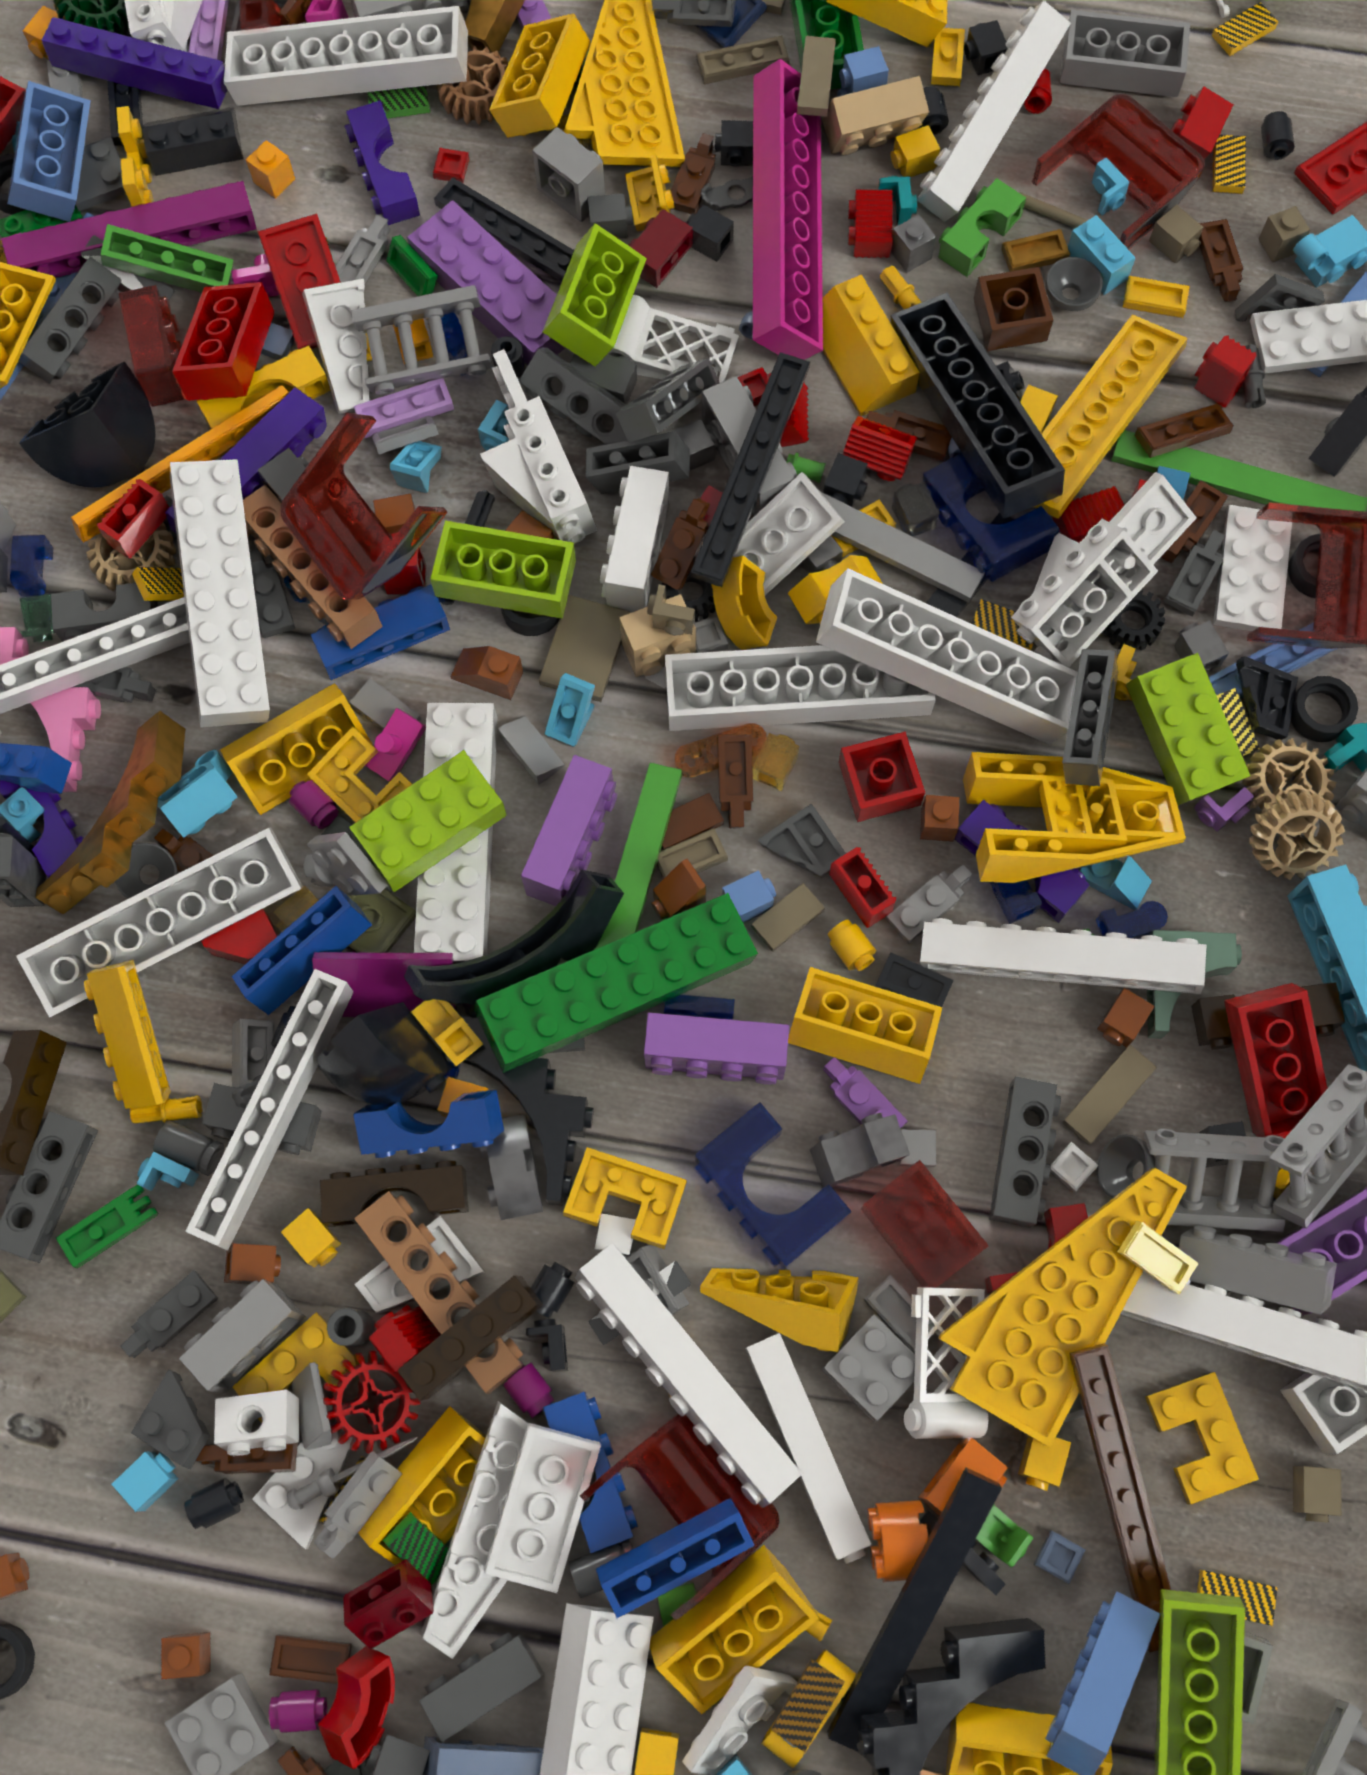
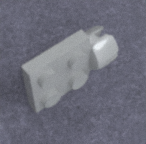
M346 832L317 835L307 844L313 853L305 857L304 873L306 877H313L310 882L314 885L321 887L335 885L349 896L380 894L389 885Z

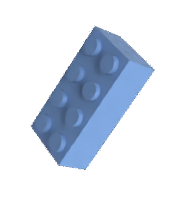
M28 81L22 104L7 204L68 222L71 221L77 201L91 100Z
M1117 1591L1110 1604L1105 1601L1102 1602L1086 1635L1088 1639L1074 1665V1673L1070 1683L1068 1682L1061 1697L1059 1711L1056 1717H1054L1045 1737V1740L1051 1742L1046 1757L1079 1775L1095 1774L1109 1751L1160 1613Z

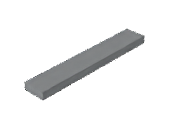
M821 492L845 521L831 534L832 536L968 603L970 602L984 576V571Z

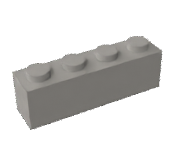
M1196 1225L1194 1228H1190L1180 1237L1179 1249L1199 1263L1189 1278L1193 1282L1217 1286L1231 1292L1320 1315L1331 1306L1337 1263L1326 1261V1257L1322 1254L1314 1252H1304L1303 1255L1289 1252V1248L1282 1244L1267 1243L1265 1246L1253 1243L1252 1238L1241 1234H1231L1229 1237L1216 1234L1214 1228L1203 1225Z

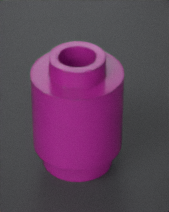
M313 780L301 781L290 791L289 804L311 826L324 829L339 814V810L335 807L336 803Z
M522 1363L523 1367L510 1376L503 1384V1387L523 1414L527 1412L531 1418H534L543 1411L544 1406L550 1405L555 1399L550 1394L552 1389L532 1363L524 1366Z
M319 1689L281 1692L280 1696L271 1698L269 1705L270 1727L272 1730L279 1729L281 1733L319 1730L317 1724L328 1714L327 1698L321 1697Z

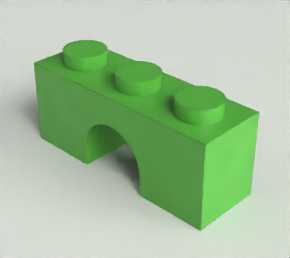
M998 178L989 187L984 186L978 193L975 203L970 208L966 206L960 213L957 223L952 228L947 227L941 234L938 258L968 277L985 258L990 238L979 230L991 229L1004 237L1022 216L1026 197Z

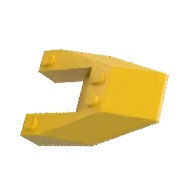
M971 752L963 776L967 804H980L985 800L988 804L1002 806L1042 807L1047 831L985 828L976 853L981 882L1016 883L1183 843L1186 839L1174 790L1171 786L1103 767L1100 786L1066 784L1062 763L1063 757Z

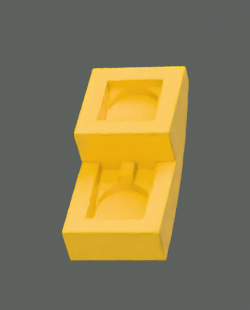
M425 1000L411 1011L455 1066L459 1065L483 1045L469 1025L447 1001Z

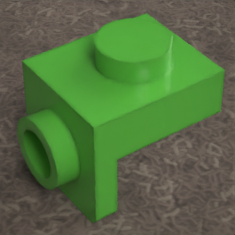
M993 1505L975 1540L993 1556L1009 1567H1013L1025 1555L1027 1547L1033 1540V1536L1015 1524L1000 1509Z

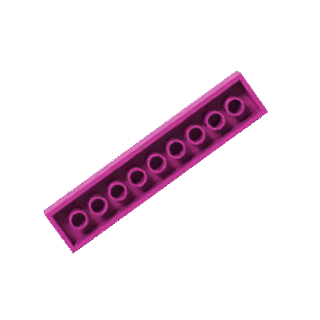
M778 59L753 76V341L778 355L782 352L805 360L823 351L821 116L797 114L801 73L783 60Z

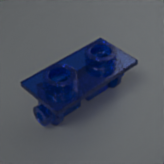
M679 995L670 1000H665L664 1014L733 1020L735 999Z

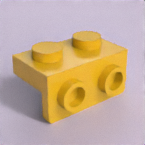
M656 154L650 156L651 167L625 174L637 232L644 230L649 219L656 217L662 209L670 213V209L675 208L671 190H666L665 184L670 183L666 165L659 164Z

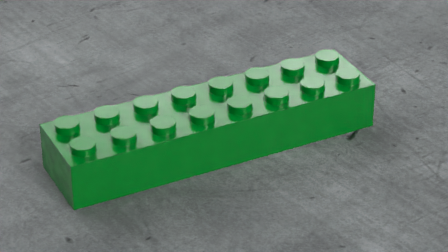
M726 893L476 1000L474 1011L504 1073L752 963L758 952L729 894Z

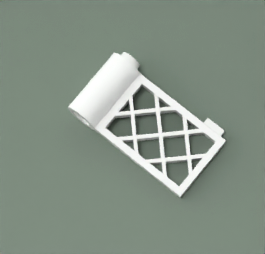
M633 295L615 346L608 354L615 357H626L635 362L638 367L668 376L678 369L672 362L673 359L685 354L690 363L696 362L691 351L704 346L710 355L711 364H715L720 372L718 380L722 383L726 379L739 335L734 334V328L717 324L715 328L650 308L644 298ZM654 320L666 323L671 331L657 336L652 328ZM692 331L698 335L700 340L686 345L680 334ZM675 337L681 348L668 354L662 342ZM721 340L730 343L728 350L716 354L710 343ZM655 345L662 356L656 360L642 357L644 350Z
M917 1287V1295L912 1294L911 1317L916 1318L914 1401L909 1404L908 1409L905 1411L904 1425L915 1439L982 1438L988 1429L987 1411L950 1389L967 1355L963 1356L960 1351L943 1342L944 1344L934 1356L928 1350V1339L934 1332L939 1336L944 1331L940 1325L950 1314H952L956 1321L962 1317V1314L956 1307L964 1297L972 1296V1308H974L984 1300L985 1289ZM929 1295L938 1296L945 1305L935 1319L929 1312ZM950 1351L959 1363L948 1375L939 1363ZM935 1370L943 1382L934 1392H926L927 1377Z

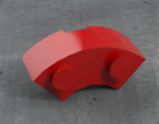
M367 1646L336 1667L338 1679L336 1698L328 1714L317 1724L330 1757L353 1770L370 1755L373 1747L381 1739L385 1731L382 1724L389 1703L393 1704L395 1695V1677L390 1656L375 1649L370 1650Z

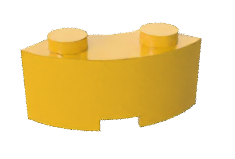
M849 555L828 569L809 573L788 592L805 624H821L830 586L847 568L882 583L867 557Z
M744 556L734 557L722 587L711 584L718 619L726 636L741 650L768 646L778 618L771 611L765 599L763 586L765 572Z

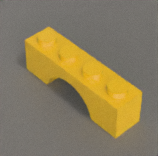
M308 345L302 349L290 352L288 356L274 363L265 364L255 371L246 396L196 400L208 426L212 429L281 385L288 392L296 387L311 399H315L331 391L324 370Z

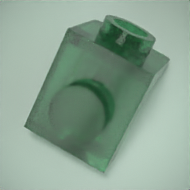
M51 594L19 598L25 625V631H21L22 638L32 636L33 643L53 640L52 633L55 632L52 623Z

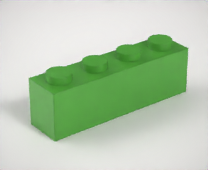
M109 224L106 227L101 250L103 266L202 293L204 287L230 285L232 277L233 259Z

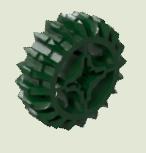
M54 0V7L59 19L124 35L125 30L130 31L124 0Z

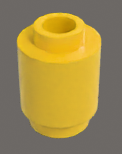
M847 919L829 931L827 936L831 940L830 946L848 970L857 969L862 971L874 962L873 955L876 949L857 924H852Z

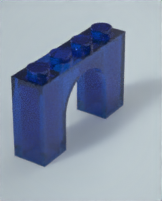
M961 453L924 472L920 491L925 503L932 505L938 512L942 525L946 528L949 527L955 534L959 547L962 550H967L972 556L973 563L979 572H985L989 580L993 582L1049 552L1053 539L1059 533L1060 528L1042 506L1005 524H987L974 518L968 512L965 505L973 496L985 489Z
M759 1102L695 1154L697 1165L694 1167V1170L706 1184L710 1181L713 1182L720 1191L716 1195L729 1212L734 1208L740 1215L742 1220L739 1222V1225L751 1239L756 1236L765 1246L761 1251L766 1259L774 1267L780 1264L785 1270L849 1217L852 1211L829 1184L799 1209L787 1214L778 1215L764 1212L750 1201L743 1186L744 1170L751 1159L777 1139L783 1130L762 1103Z

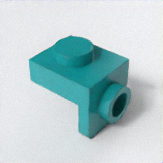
M890 176L879 179L878 190H892V201H895L897 226L910 220L911 215L917 213V195L911 194L910 177Z

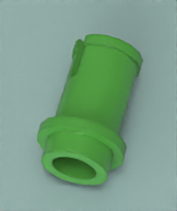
M797 452L795 455H788L786 463H792L797 476L803 472L810 480L817 481V483L821 482L826 463L800 457Z

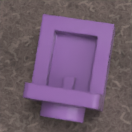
M1244 787L1225 805L1220 807L1208 794H1205L1194 809L1197 811L1199 819L1205 825L1213 827L1218 832L1230 820L1236 824L1250 811L1247 805L1254 795Z

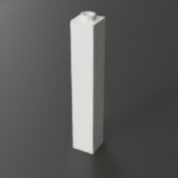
M780 1333L746 1347L747 1355L793 1463L802 1472L800 1479L834 1559L844 1558L845 1563L848 1564L865 1556L864 1548L871 1545Z

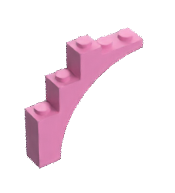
M0 627V665L29 654L28 641L24 639L16 627ZM71 687L31 702L47 731L51 750L72 763L63 792H76L77 781H80L82 778V764L79 761L80 750H83L85 747V734L83 730H95L96 719H99L101 715L100 701L88 687Z

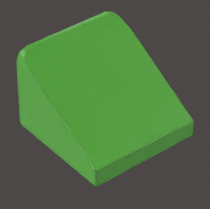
M694 1582L684 1583L658 1597L663 1627L697 1600Z

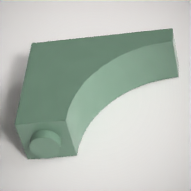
M1153 930L1149 934L1161 937L1162 941L1177 942V939L1190 938L1197 940L1198 944L1207 945L1205 978L1229 975L1241 962L1242 950L1241 946L1236 944V933ZM1147 990V1002L1155 1006L1147 1018L1148 1038L1162 1039L1170 1031L1171 1014L1182 992Z

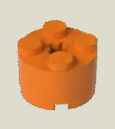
M921 1500L875 1503V1508H867L869 1531H872L873 1540H876L877 1545L870 1546L872 1569H875L876 1579L882 1578L883 1582L907 1580L928 1540L927 1525L919 1521V1513H924Z

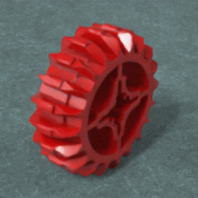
M377 1351L369 1352L367 1363H365L362 1353H356L354 1355L356 1366L353 1367L348 1359L342 1360L341 1365L346 1372L342 1374L335 1369L330 1372V1375L338 1380L337 1384L324 1383L323 1389L333 1392L332 1398H323L324 1405L332 1406V1410L327 1411L328 1415L326 1418H329V1420L334 1418L336 1421L330 1425L331 1434L340 1429L342 1430L337 1439L339 1444L343 1445L352 1437L350 1450L357 1451L361 1442L364 1441L365 1453H370L373 1451L374 1441H376L380 1451H384L387 1449V1437L394 1444L401 1442L400 1437L396 1433L398 1429L406 1434L411 1432L410 1426L405 1424L404 1421L406 1418L417 1420L418 1414L409 1412L410 1405H420L421 1401L418 1398H410L409 1393L413 1391L399 1372L394 1374L383 1358L378 1363ZM368 1370L383 1372L392 1379L396 1388L380 1391L376 1388L373 1379L370 1378ZM358 1375L359 1391L357 1396L342 1405V1396L346 1386ZM369 1391H372L371 1395L387 1396L379 1399V1402L374 1404L373 1413L369 1412L370 1408L358 1406L354 1408V1406L360 1405L368 1399L367 1393ZM395 1399H399L396 1415L386 1427H383L384 1408L387 1404L395 1401ZM363 1413L368 1420V1424H371L373 1433L358 1432L349 1425L344 1416Z

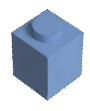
M759 870L722 887V895L729 894L743 923L767 912L773 907V897L776 896V891L770 879H763Z

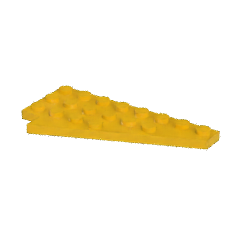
M604 0L564 129L566 134H572L577 139H591L593 151L601 157L604 165L652 166L650 156L655 154L659 164H665L667 167H681L682 162L685 161L651 0Z
M1151 1168L940 1333L939 1340L967 1355L950 1389L1050 1448L1079 1394L1069 1353L1105 1344L1143 1272L1142 1269L1118 1253L1119 1248L1136 1221L1143 1222L1162 1236L1187 1186L1157 1168Z

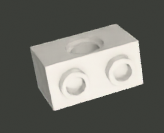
M279 1390L215 1399L214 1444L226 1450L228 1455H247L250 1453V1449L263 1447V1450L280 1451L286 1449V1444L299 1443V1398L290 1391ZM262 1417L261 1427L257 1431L252 1432L254 1421Z

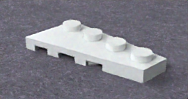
M364 278L304 289L302 293L338 414L355 411V405L370 401L369 389L365 383V378H368L367 336L363 331L357 330L351 314V310L365 307Z

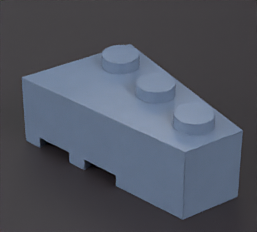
M425 1736L424 1748L430 1750L422 1775H540L543 1747L496 1743V1745L472 1744L471 1740H460V1744L438 1743L436 1741L437 1737Z

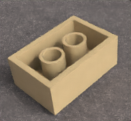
M920 76L832 98L828 106L827 117L822 118L831 154L841 152V155H848L856 152L859 149L858 147L868 144L870 148L878 147L885 144L887 139L895 138L901 134L918 129L929 113Z

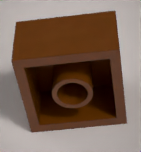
M1039 267L978 277L973 299L987 351L1046 342L1048 340L1054 320Z

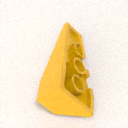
M712 1268L700 1285V1292L802 1345L815 1347L820 1351L838 1352L848 1333L859 1277L812 1270V1277L791 1276V1270H779V1274L766 1276L760 1275L755 1269Z

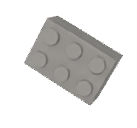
M264 1279L259 1283L258 1281H253L241 1292L240 1297L242 1299L232 1309L226 1307L212 1320L213 1327L204 1335L202 1333L195 1335L184 1346L186 1352L179 1359L207 1391L226 1394L306 1317L278 1285Z

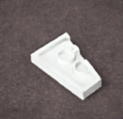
M441 1216L426 1226L436 1239L431 1243L433 1248L439 1255L445 1251L457 1266V1269L452 1273L459 1282L485 1273ZM418 1252L413 1256L411 1260L413 1270L420 1271L428 1265V1254L426 1252ZM386 1260L355 1283V1286L376 1313H381L415 1300ZM447 1280L438 1281L433 1287V1292L449 1287L450 1283Z
M334 1418L329 1420L330 1425L336 1422ZM341 1429L332 1434L330 1445L305 1450L303 1442H301L297 1447L295 1472H275L252 1498L305 1550L311 1544L314 1531L327 1507V1501L330 1496L324 1497L322 1494L304 1503L303 1509L295 1510L288 1505L287 1495L292 1488L299 1490L316 1481L319 1475L329 1468L333 1469L335 1475L342 1472L351 1451L350 1443L352 1437L343 1445L339 1444L337 1439L342 1433Z
M745 1665L742 1671L734 1677L732 1686L721 1703L712 1711V1716L700 1735L693 1740L689 1752L682 1761L691 1773L716 1775L747 1742L748 1735L746 1732L761 1719L766 1722L775 1712L771 1705L785 1691L789 1695L792 1693L797 1684L795 1679L788 1674Z

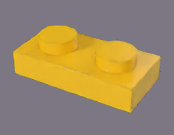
M943 28L934 39L931 84L960 86L965 29Z

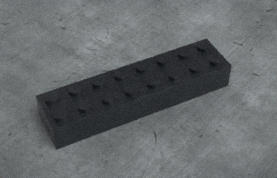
M944 293L892 314L891 325L920 372L918 385L1003 519L1062 495L1065 469L949 294Z

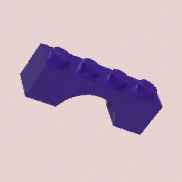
M381 101L347 110L349 124L344 125L349 142H355L357 145L353 152L358 167H365L366 172L362 173L366 189L367 191L373 190L375 196L370 198L375 214H382V217L388 220V225L420 216L417 198L408 173L389 170L379 162L386 149L394 144L390 125Z
M0 780V793L6 800L19 788L23 787ZM23 787L45 809L43 813L44 830L40 840L32 850L49 878L75 851L84 837L81 835L77 838L72 829L77 826L74 818L67 809L62 811L58 804V801L62 799L60 794L36 792Z
M983 800L958 828L954 840L976 856L985 828L1028 829L1022 825H1015L1006 818L1005 812L999 806L988 804ZM1078 869L1034 878L1035 894L1032 902L1059 923L1082 897L1090 884L1085 881V876Z

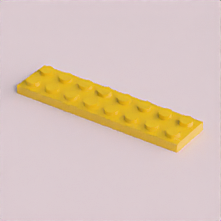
M1132 314L1041 433L1065 469L1062 495L1038 504L1034 508L1059 519L1187 345V337Z

